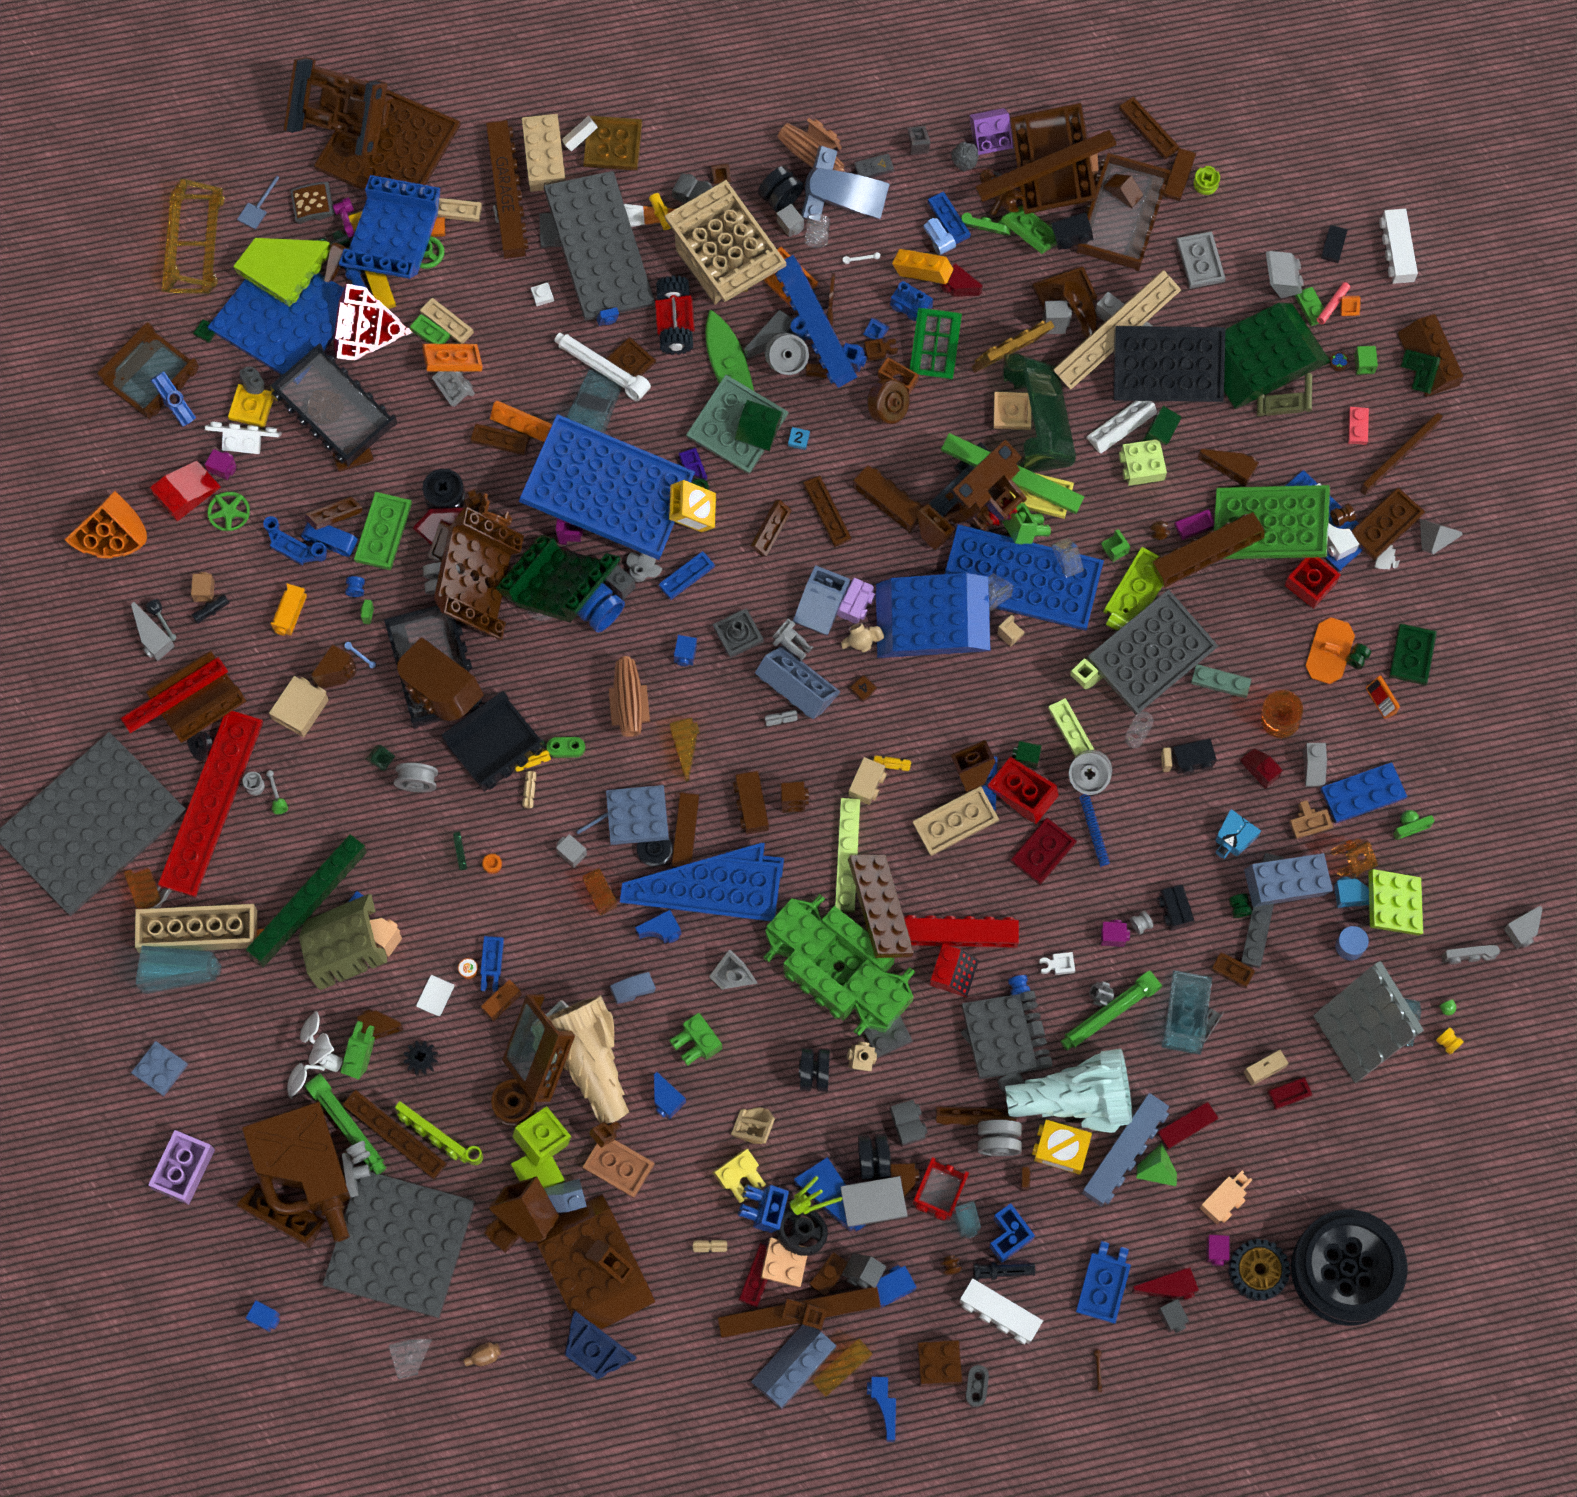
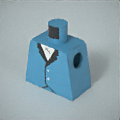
M1231 809L1215 839L1220 844L1216 854L1223 859L1230 852L1238 856L1258 838L1261 830Z

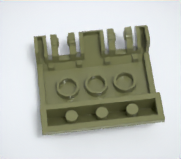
M371 894L362 896L305 921L299 935V941L307 974L319 990L335 985V978L342 982L345 979L347 980L366 972L368 969L367 964L373 969L387 963L385 949L376 947L369 915L376 912Z

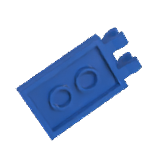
M1101 1241L1098 1255L1091 1254L1076 1313L1115 1324L1131 1264L1125 1263L1129 1249L1121 1247L1118 1258L1106 1255L1109 1243Z

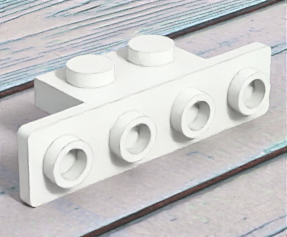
M210 422V424L205 426V430L223 432V451L260 454L261 436L280 437L282 435V432L277 431V428L266 427L265 430L258 429V426L248 425L247 428H241L240 424L222 426L221 422Z

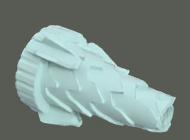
M1122 1049L1101 1051L1100 1054L1092 1056L1076 1067L1066 1068L1061 1072L1047 1075L1044 1078L1025 1080L1023 1084L1005 1086L1009 1116L1023 1117L1042 1114V1117L1074 1116L1075 1118H1085L1081 1123L1082 1128L1109 1133L1116 1132L1121 1125L1132 1123L1130 1088Z

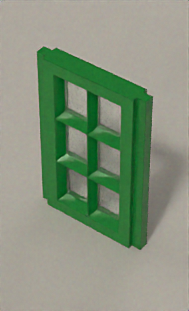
M918 308L910 364L911 371L920 376L953 380L962 313Z

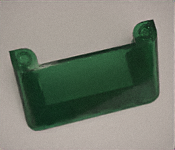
M1007 354L1003 364V382H1011L1014 385V389L1027 387L1037 437L1029 438L1025 441V455L1021 467L1031 472H1040L1072 466L1076 459V453L1061 381L1052 370L1055 366L1021 354Z

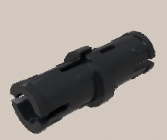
M221 594L215 600L206 602L205 606L191 615L196 623L199 624L211 615H216L217 611L230 603L226 596Z

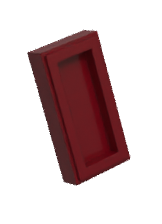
M1305 1077L1268 1090V1095L1275 1110L1313 1095Z

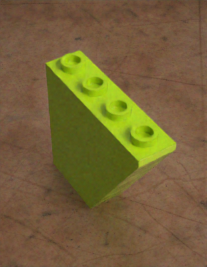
M255 238L235 263L234 268L237 274L290 307L292 303L298 300L302 290L309 286L311 278L319 273L324 261L328 260L331 245L327 241Z

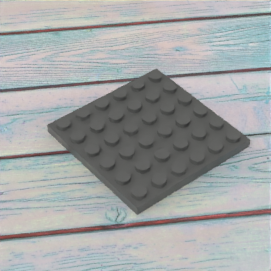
M370 1172L368 1177L356 1179L359 1196L350 1198L344 1217L350 1237L336 1242L323 1286L440 1319L475 1201L384 1175H376L373 1172Z

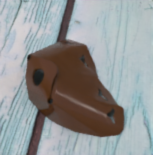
M1066 281L1064 283L1063 295L1069 301L1072 311L1080 322L1082 334L1088 338L1096 330V312L1093 302L1082 285L1077 282ZM1078 300L1083 304L1080 308L1075 306V302Z

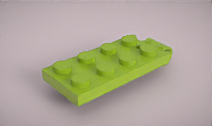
M1141 547L1104 609L1103 613H1112L1106 623L1107 626L1119 631L1154 602L1163 587L1153 571V561L1160 556Z
M399 1101L395 1106L398 1112L397 1116L401 1122L407 1126L413 1125L412 1127L416 1133L423 1138L428 1136L435 1147L438 1149L443 1147L447 1152L446 1154L453 1160L459 1159L463 1163L468 1162L472 1165H479L483 1161V1154L479 1147L471 1146L465 1150V1148ZM471 1153H480L477 1159H470Z

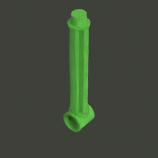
M1151 970L1147 971L1135 981V985L1065 1034V1038L1060 1041L1062 1046L1066 1050L1072 1047L1076 1048V1046L1142 998H1148L1162 988V984Z
M321 1073L304 1084L315 1101L318 1100L351 1145L361 1141L365 1142V1149L370 1152L371 1156L363 1161L368 1164L370 1171L373 1170L376 1175L386 1170V1166L383 1164L384 1159L381 1158L331 1092L332 1088Z

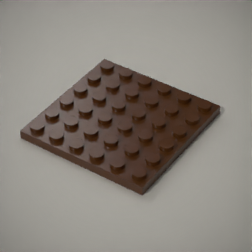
M387 90L386 95L393 97V101L390 102L387 121L389 126L380 131L376 154L366 157L355 154L357 139L334 131L314 167L320 172L363 191L366 189L370 175L426 185L461 123L454 118Z

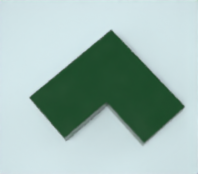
M1408 349L1405 350L1401 367L1416 371L1411 389L1428 394L1431 393L1441 358Z

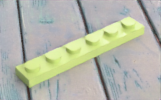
M841 798L835 906L842 912H855L856 888L848 858L850 855L858 854L860 799Z

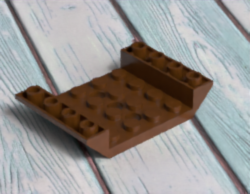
M464 507L448 529L434 594V600L440 611L485 634L502 640L506 622L498 619L502 594L497 591L496 587L507 575L511 555L521 552L524 535L468 507ZM457 565L460 567V573L456 569ZM471 572H473L475 576L474 581L471 577ZM485 579L488 580V582H489V587H487V585H486V583H485Z

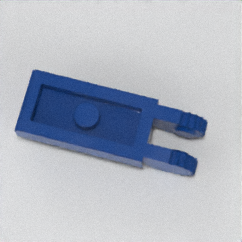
M484 936L480 973L482 976L481 991H486L487 976L494 977L492 989L493 992L498 991L504 937Z

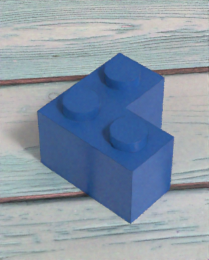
M1011 1203L994 1215L993 1220L1004 1234L991 1242L989 1248L1000 1263H1003L1035 1238L1034 1233Z

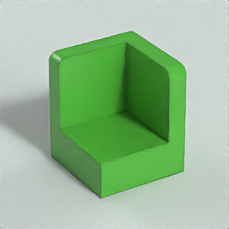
M1358 346L1354 354L1356 375L1375 374L1378 367L1376 347Z
M1119 529L1115 530L1114 536L1101 544L1112 562L1125 556L1130 550L1129 543Z

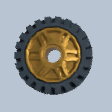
M1255 1239L1242 1244L1233 1253L1229 1262L1228 1273L1234 1289L1238 1290L1240 1295H1244L1247 1299H1253L1254 1301H1265L1277 1296L1285 1288L1289 1280L1290 1264L1287 1261L1286 1254L1275 1243H1270L1268 1240ZM1256 1265L1261 1266L1264 1269V1274H1257L1254 1267Z

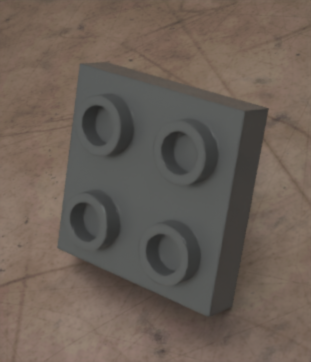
M747 608L713 624V628L730 658L764 642Z

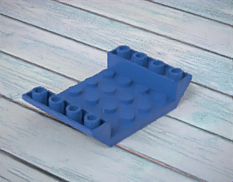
M370 175L365 189L367 200L350 248L343 250L339 266L410 279L418 274L438 216L440 188Z

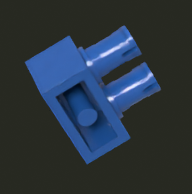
M902 281L891 296L890 306L895 311L907 315L910 320L917 321L918 308L931 309L933 307V298Z
M747 1184L743 1190L746 1191V1193L743 1192V1197L758 1201V1208L755 1209L741 1204L739 1207L741 1212L738 1211V1216L753 1220L754 1228L769 1233L780 1230L789 1191L772 1185L761 1190Z

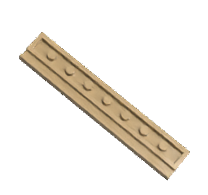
M1162 270L1052 370L1071 390L1114 351V326H1142L1177 295L1181 289L1166 271Z

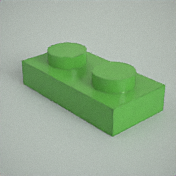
M1313 287L1303 290L1302 293L1296 294L1295 297L1309 324L1314 326L1319 324L1317 318L1324 307Z
M422 314L410 326V330L429 344H445L450 338V334Z

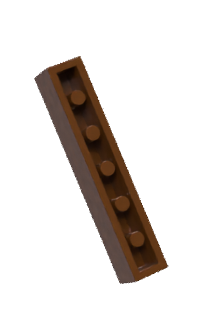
M1254 512L1244 514L1238 520L1232 523L1228 522L1222 528L1210 531L1204 537L1194 539L1188 545L1178 547L1171 553L1158 557L1153 561V571L1165 588L1264 539V528Z

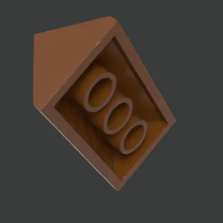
M258 1183L237 1203L241 1211L309 1249L326 1222L307 1210L293 1215L276 1213L269 1208L261 1185ZM276 1194L281 1202L293 1203L285 1199L284 1197Z

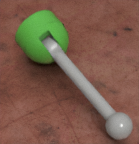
M268 770L266 776L270 779L275 800L272 803L273 813L283 814L288 811V805L284 799L279 798L273 779L274 772Z

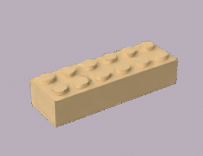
M254 904L136 909L135 948L139 953L246 949L257 937V909Z

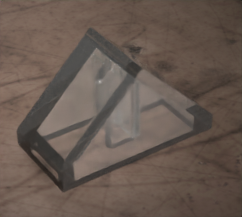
M1070 538L1051 544L1066 578L1084 571L1078 546Z

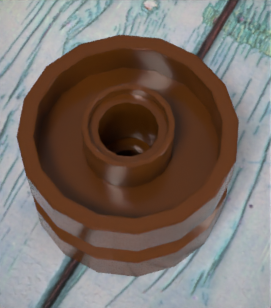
M516 1079L502 1082L493 1091L491 1098L492 1109L498 1121L503 1125L515 1128L536 1113V1102L531 1100ZM513 1102L518 1103L516 1106H511Z

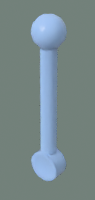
M351 642L345 643L346 650H351L368 663L370 668H375L376 663L374 661H370L353 648Z

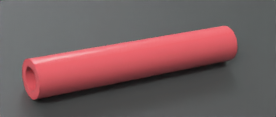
M1347 282L1342 283L1317 318L1319 324H1325L1340 303L1341 296L1346 295L1350 289V285Z

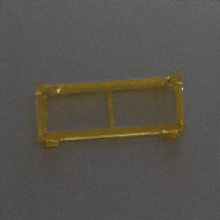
M180 178L170 193L162 292L209 294L213 288H216L218 277H215V273H213L218 209L220 206H223L225 196L222 195L223 188ZM187 185L213 191L210 195L185 194ZM184 199H209L205 242L178 241L180 210ZM177 246H205L202 280L179 275L180 270H178V265H176ZM177 280L202 285V289H172Z

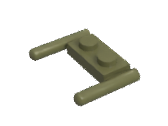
M1305 374V393L1259 396L1257 398V416L1312 411V374Z

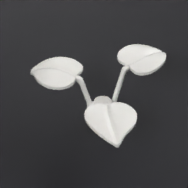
M314 1011L305 1021L300 1033L302 1042L306 1043L309 1040L314 1044L309 1056V1064L311 1065L304 1066L302 1063H299L291 1072L287 1087L290 1099H293L292 1097L304 1085L308 1069L324 1071L326 1068L337 1072L342 1065V1058L331 1053L334 1051V1048L327 1034H320L316 1040L313 1038V1035L316 1034L319 1028V1014L317 1011Z

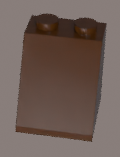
M537 1176L504 1186L489 1206L491 1212L527 1243L544 1240L559 1217Z

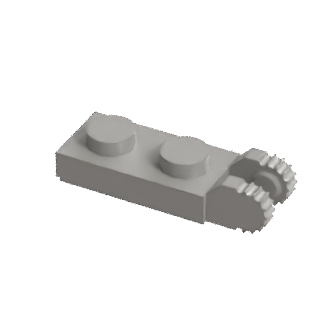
M1496 945L1446 950L1442 955L1443 963L1449 962V964L1461 963V960L1476 962L1480 958L1490 961V959L1494 960L1499 955L1500 949Z

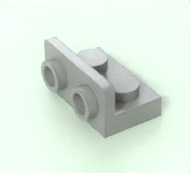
M439 371L432 379L451 406L455 407L467 395L473 396L475 394L472 390V384L463 377V371Z

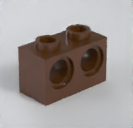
M804 781L781 783L782 813L805 812V805H809V790L804 787Z

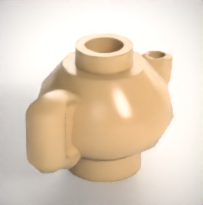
M857 623L849 628L851 634L841 642L842 649L851 646L861 652H866L871 649L873 641L883 640L884 634L878 626L868 628L864 627L863 623Z

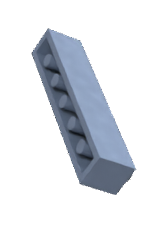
M1148 1094L1133 1116L1132 1123L1126 1126L1082 1192L1084 1196L1100 1207L1104 1203H1110L1115 1195L1112 1191L1115 1187L1120 1188L1126 1179L1123 1177L1126 1170L1131 1172L1137 1163L1134 1161L1137 1154L1141 1156L1147 1148L1145 1144L1147 1139L1154 1138L1158 1132L1156 1126L1159 1122L1164 1123L1169 1113L1166 1111L1169 1106L1152 1094Z

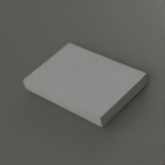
M1212 231L1176 239L1190 289L1225 282L1226 278Z
M900 1176L840 1187L847 1227L908 1216Z

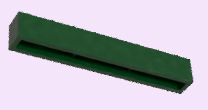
M350 834L247 947L248 957L264 968L367 853L365 845Z

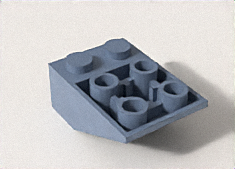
M815 565L793 622L828 636L836 619L838 608L850 586V579Z

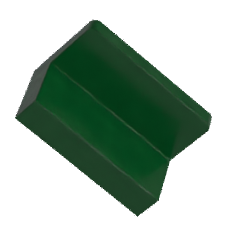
M1162 406L1155 415L1142 441L1156 439L1167 445L1182 417L1167 407Z

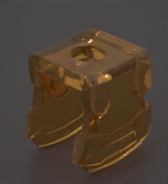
M1351 839L1335 847L1330 852L1331 855L1344 854L1348 860L1349 865L1341 868L1337 872L1338 875L1348 876L1351 874L1352 878H1356L1361 873L1378 866L1375 854L1368 840ZM1360 853L1365 855L1364 859L1357 860Z

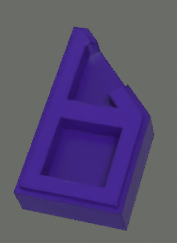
M696 448L678 453L683 467L694 471L695 477L707 480V475Z

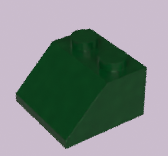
M747 400L740 417L735 440L770 452L782 421V411Z

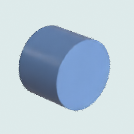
M1350 926L1345 928L1335 943L1337 953L1346 960L1358 959L1368 947V936L1359 927Z

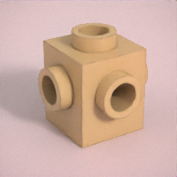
M858 1041V1045L852 1044L847 1052L848 1068L872 1071V1064H875L877 1053L874 1052L875 1048L869 1047L870 1043Z

